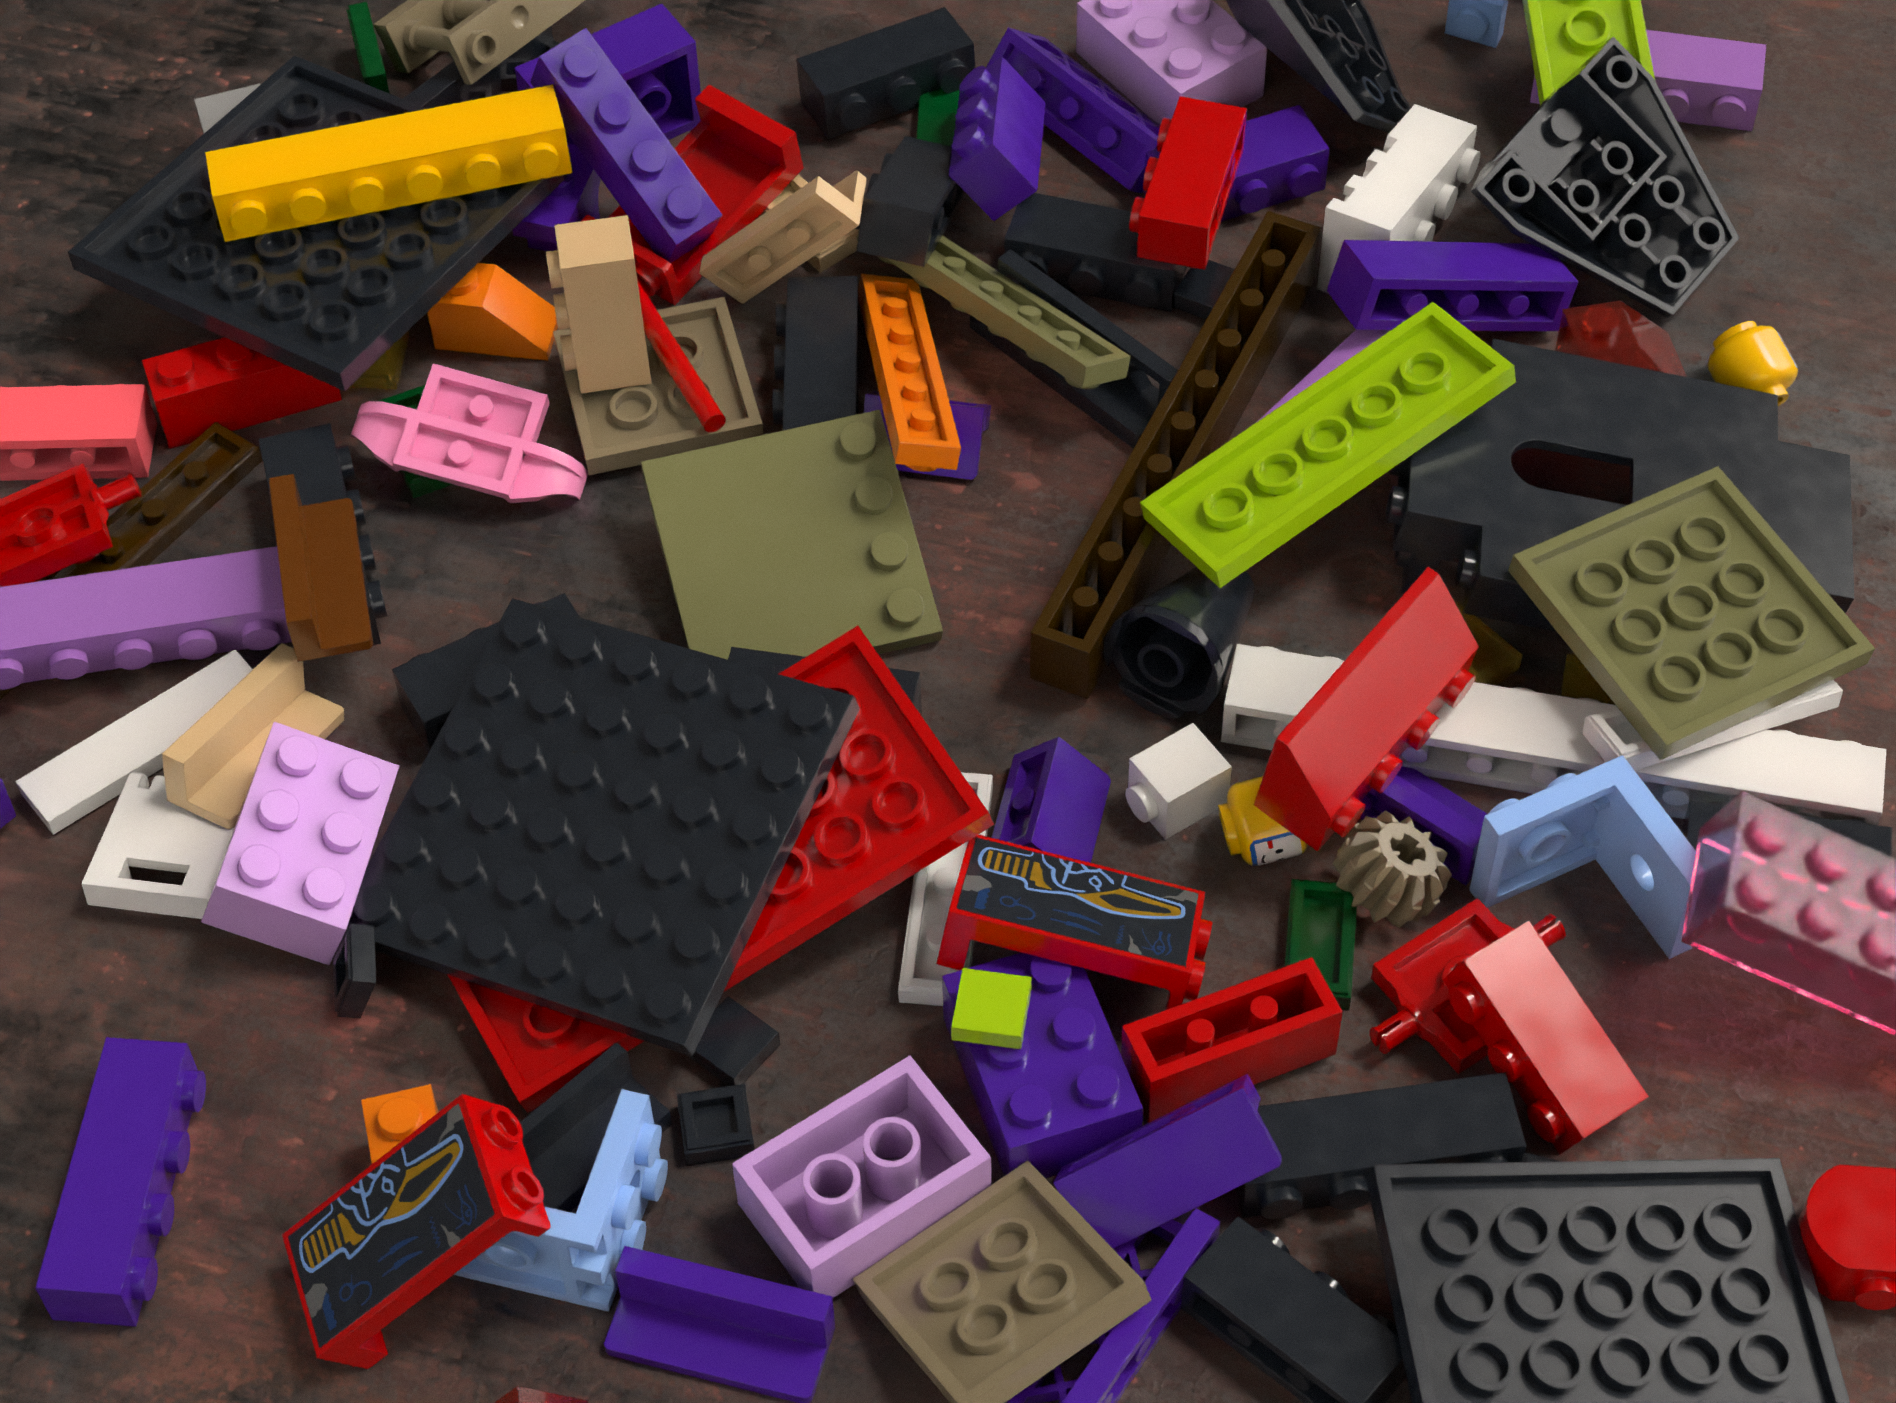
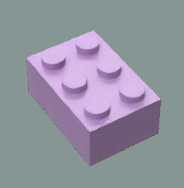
M1082 0L1077 3L1076 53L1159 125H1161L1164 117L1172 119L1180 96L1244 107L1264 94L1267 47L1240 26L1237 20L1213 0Z
M274 722L257 763L201 923L330 965L347 929L399 765Z
M911 1056L906 1057L732 1163L739 1206L800 1289L829 1295L832 1298L855 1284L853 1278L991 1186L990 1155Z

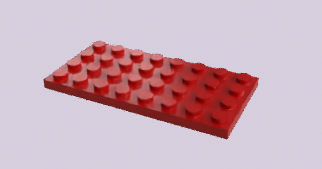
M859 626L854 627L779 673L783 676L853 695L860 710L724 992L994 825L984 804ZM448 975L517 1100L527 1113L542 1105L615 1043L621 1045L628 1052L644 1042V1040Z

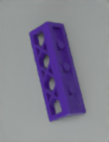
M1007 28L986 68L1003 57L1046 102L1044 124L1129 191L1143 193L1146 152L1157 149L1160 125L1045 37Z
M1195 1208L1184 1225L1172 1219L1150 1230V1232L1171 1243L1157 1265L1151 1269L1141 1270L1136 1254L1137 1247L1148 1232L1114 1248V1251L1126 1263L1128 1262V1265L1145 1282L1152 1301L1088 1344H1097L1098 1351L1077 1380L1064 1382L1061 1366L1058 1365L1006 1403H1045L1058 1400L1059 1403H1117L1181 1309L1183 1276L1219 1238L1220 1221ZM1052 1372L1054 1384L1042 1386Z

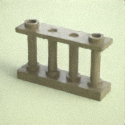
M407 0L373 25L397 72L410 73L437 52H450L464 83L472 85L585 0Z

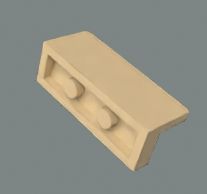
M854 171L836 185L831 186L821 177H816L704 255L699 273L740 303H745L859 226L867 178L859 171Z
M281 643L162 753L167 801L226 829L234 828L273 723L277 722L326 739L344 721V708L305 690L303 661H297L294 648Z

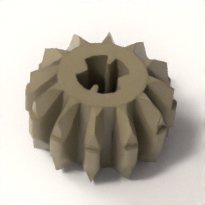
M1384 811L1377 818L1366 816L1361 823L1354 825L1346 835L1345 842L1337 851V857L1333 865L1340 873V877L1336 886L1352 893L1354 896L1352 907L1363 906L1368 909L1374 923L1386 917L1394 926L1400 928L1408 921L1418 922L1423 916L1429 915L1440 902L1439 897L1447 888V882L1452 876L1449 869L1444 865L1448 853L1444 849L1433 846L1430 842L1432 832L1421 833L1414 827L1410 816L1400 822L1387 811Z

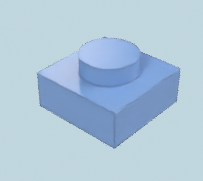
M1449 0L1445 34L1496 48L1503 35L1508 0Z

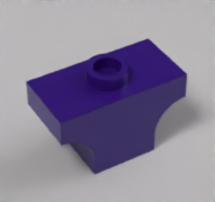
M568 144L572 173L563 175L564 181L512 230L514 236L527 238L528 248L544 251L558 250L554 225L580 222L587 214L595 219H600L598 192L601 179L576 145Z

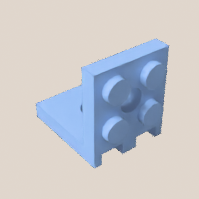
M1623 755L1578 775L1573 773L1562 775L1552 781L1544 790L1524 799L1512 798L1505 800L1484 816L1470 891L1487 908L1596 860L1669 959L1692 949L1714 874Z
M621 1089L576 1214L545 1207L551 1228L540 1237L518 1231L510 1232L454 1275L609 1312L618 1288L615 1270L623 1248L628 1246L642 1250L646 1235V1222L642 1221L649 1200L657 1202L660 1199L667 1178L668 1162L661 1159L659 1153L662 1129L660 1125L654 1124L649 1095Z

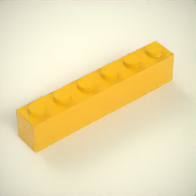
M553 84L205 152L212 198L225 242L572 173L565 127Z

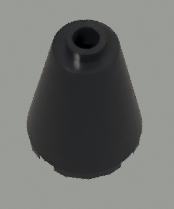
M1195 567L1127 609L1116 618L1105 635L1104 658L1108 667L1112 662L1114 663L1122 677L1117 685L1127 697L1145 710L1167 718H1180L1184 712L1197 710V714H1200L1208 709L1222 690L1254 598V584L1247 571H1244L1219 588L1201 570Z

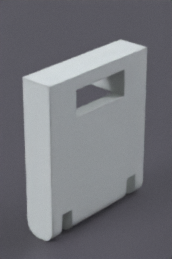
M130 773L82 881L87 904L202 919L234 828L226 829L167 801L164 776L156 775L149 788L146 774ZM129 866L187 874L182 885L132 879Z

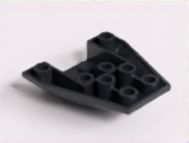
M1226 0L1240 26L1354 121L1390 133L1411 109L1401 92L1373 19L1362 0Z
M1614 37L1602 45L1546 98L1484 166L1471 189V192L1511 233L1667 318L1680 308L1740 238L1654 78Z

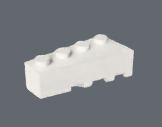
M1416 104L1412 106L1388 134L1383 151L1375 149L1368 157L1363 177L1353 175L1345 184L1343 192L1344 195H1347L1345 200L1341 201L1333 198L1326 206L1318 290L1328 293L1326 290L1343 240H1433L1437 220L1439 218L1446 220L1449 217L1457 199L1460 183L1469 184L1478 167L1480 151L1474 150L1476 125Z

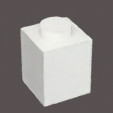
M1192 723L1129 758L1128 788L1125 792L1126 799L1136 817L1144 823L1150 821L1166 840L1217 811L1219 804L1227 803L1232 766L1197 726Z

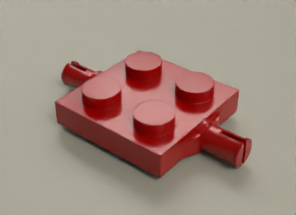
M81 463L1 498L0 587L38 582L43 577L68 566L88 562L100 552L112 548L113 544L106 524L109 510L137 497H142L141 490L133 474L129 473L125 477L98 488L84 463Z
M1476 898L1374 963L1371 979L1396 1005L1398 1011L1369 1030L1373 1044L1375 1046L1380 1044L1379 1051L1387 1054L1391 1049L1416 1034L1429 1042L1458 1074L1487 1056L1488 1047L1473 1024L1463 1021L1453 1009L1448 996L1449 989L1443 979L1463 960L1511 932L1514 928L1499 921ZM1547 914L1542 920L1532 925L1547 948L1566 937L1563 924L1560 920L1555 923L1556 916L1553 914Z

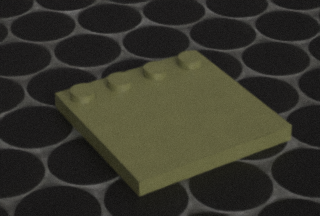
M880 410L641 461L642 476L687 648L727 660L731 647L807 657L856 626L860 627L878 654L942 640V625Z
M1719 466L1513 555L1508 569L1510 574L1660 761L1868 664L1875 650V647Z

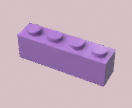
M1646 30L1655 81L1677 122L1746 131L1753 130L1763 87L1765 44ZM1534 72L1530 103L1540 104Z

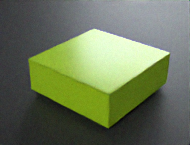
M962 968L951 1026L952 1040L1021 1049L1032 990V977Z

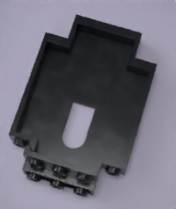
M1492 339L1490 347L1514 365L1516 383L1388 471L1389 475L1398 476L1397 486H1392L1388 496L1385 523L1394 524L1392 550H1395L1394 565L1403 567L1401 592L1405 593L1428 567L1437 571L1441 560L1457 562L1455 584L1456 586L1464 587L1463 614L1557 632L1508 571L1513 555L1627 506L1541 489L1524 482L1515 473L1511 464V456L1515 452L1526 448L1543 449L1629 466V504L1719 466L1844 613L1847 612L1854 600L1850 455L1778 441V395Z

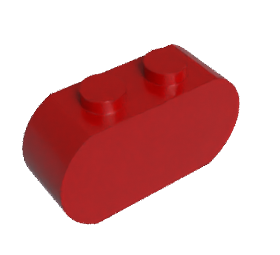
M1839 1164L1823 1173L1814 1183L1798 1220L1817 1289L1822 1295L1832 1301L1856 1302L1858 1306L1868 1310L1893 1308L1896 1306V1168Z

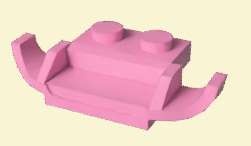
M437 364L432 365L417 410L387 402L369 401L361 404L351 432L352 438L362 441L377 459L395 472L403 470L504 498L508 503L535 502L555 495H567L568 497L580 500L588 477V471L585 466L575 458L557 449L536 443L550 404L547 394Z

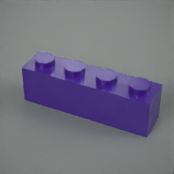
M584 28L540 55L530 83L534 88L553 84L565 131L654 253L672 263L706 241L714 232L722 217V213L588 29Z
M1343 240L1326 291L1356 330H1392L1434 302L1470 331H1559L1578 281L1559 258L1533 244Z
M106 1037L35 1287L52 1320L136 1327L142 1302L150 1301L154 1295L158 1278V1266L154 1256L159 1237H166L172 1227L174 1218L172 1187L176 1173L182 1174L187 1168L190 1156V1136L187 1130L192 1112H200L206 1094L205 1073L197 1069L187 1043Z

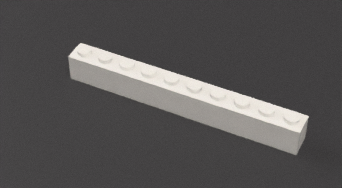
M1237 644L1224 703L1221 742L1272 750L1277 736L1344 661L1331 656L1316 657L1285 652L1269 646L1255 647ZM1474 682L1468 693L1455 708L1445 703L1436 713L1440 721L1426 743L1418 751L1408 746L1399 756V759L1403 761V767L1414 768L1429 777L1535 794L1544 790L1552 781L1568 773L1578 775L1606 763L1584 737L1582 731L1585 717L1616 708L1617 706L1600 703L1590 698L1575 699L1538 693L1528 688H1507ZM1763 730L1638 769L1635 772L1669 817L1685 819L1689 801L1702 803L1724 802L1740 808L1771 812L1786 810L1796 812L1802 816L1840 821L1856 819L1867 824L1878 825L1883 810L1886 749L1865 746L1849 740L1834 741L1797 735L1787 730Z

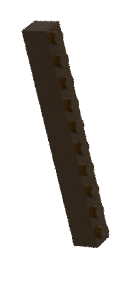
M1267 211L1031 631L1030 643L1031 679L1089 699L1107 665L1104 658L1105 635L1120 614L1142 601L1172 545L1144 519L1140 502L1228 442L1317 278L1322 227Z

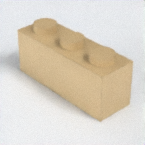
M628 215L554 225L558 250L546 252L551 289L564 288V293L553 294L558 330L570 329L571 334L560 336L565 371L577 370L581 394L652 384Z

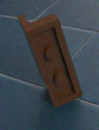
M294 474L269 478L286 623L297 661H306L372 648L373 637L352 500L344 498L302 506Z

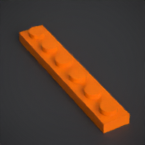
M861 273L858 287L859 304L895 464L905 465L910 469L921 472H931L937 468L957 470L961 445L919 284L914 279Z

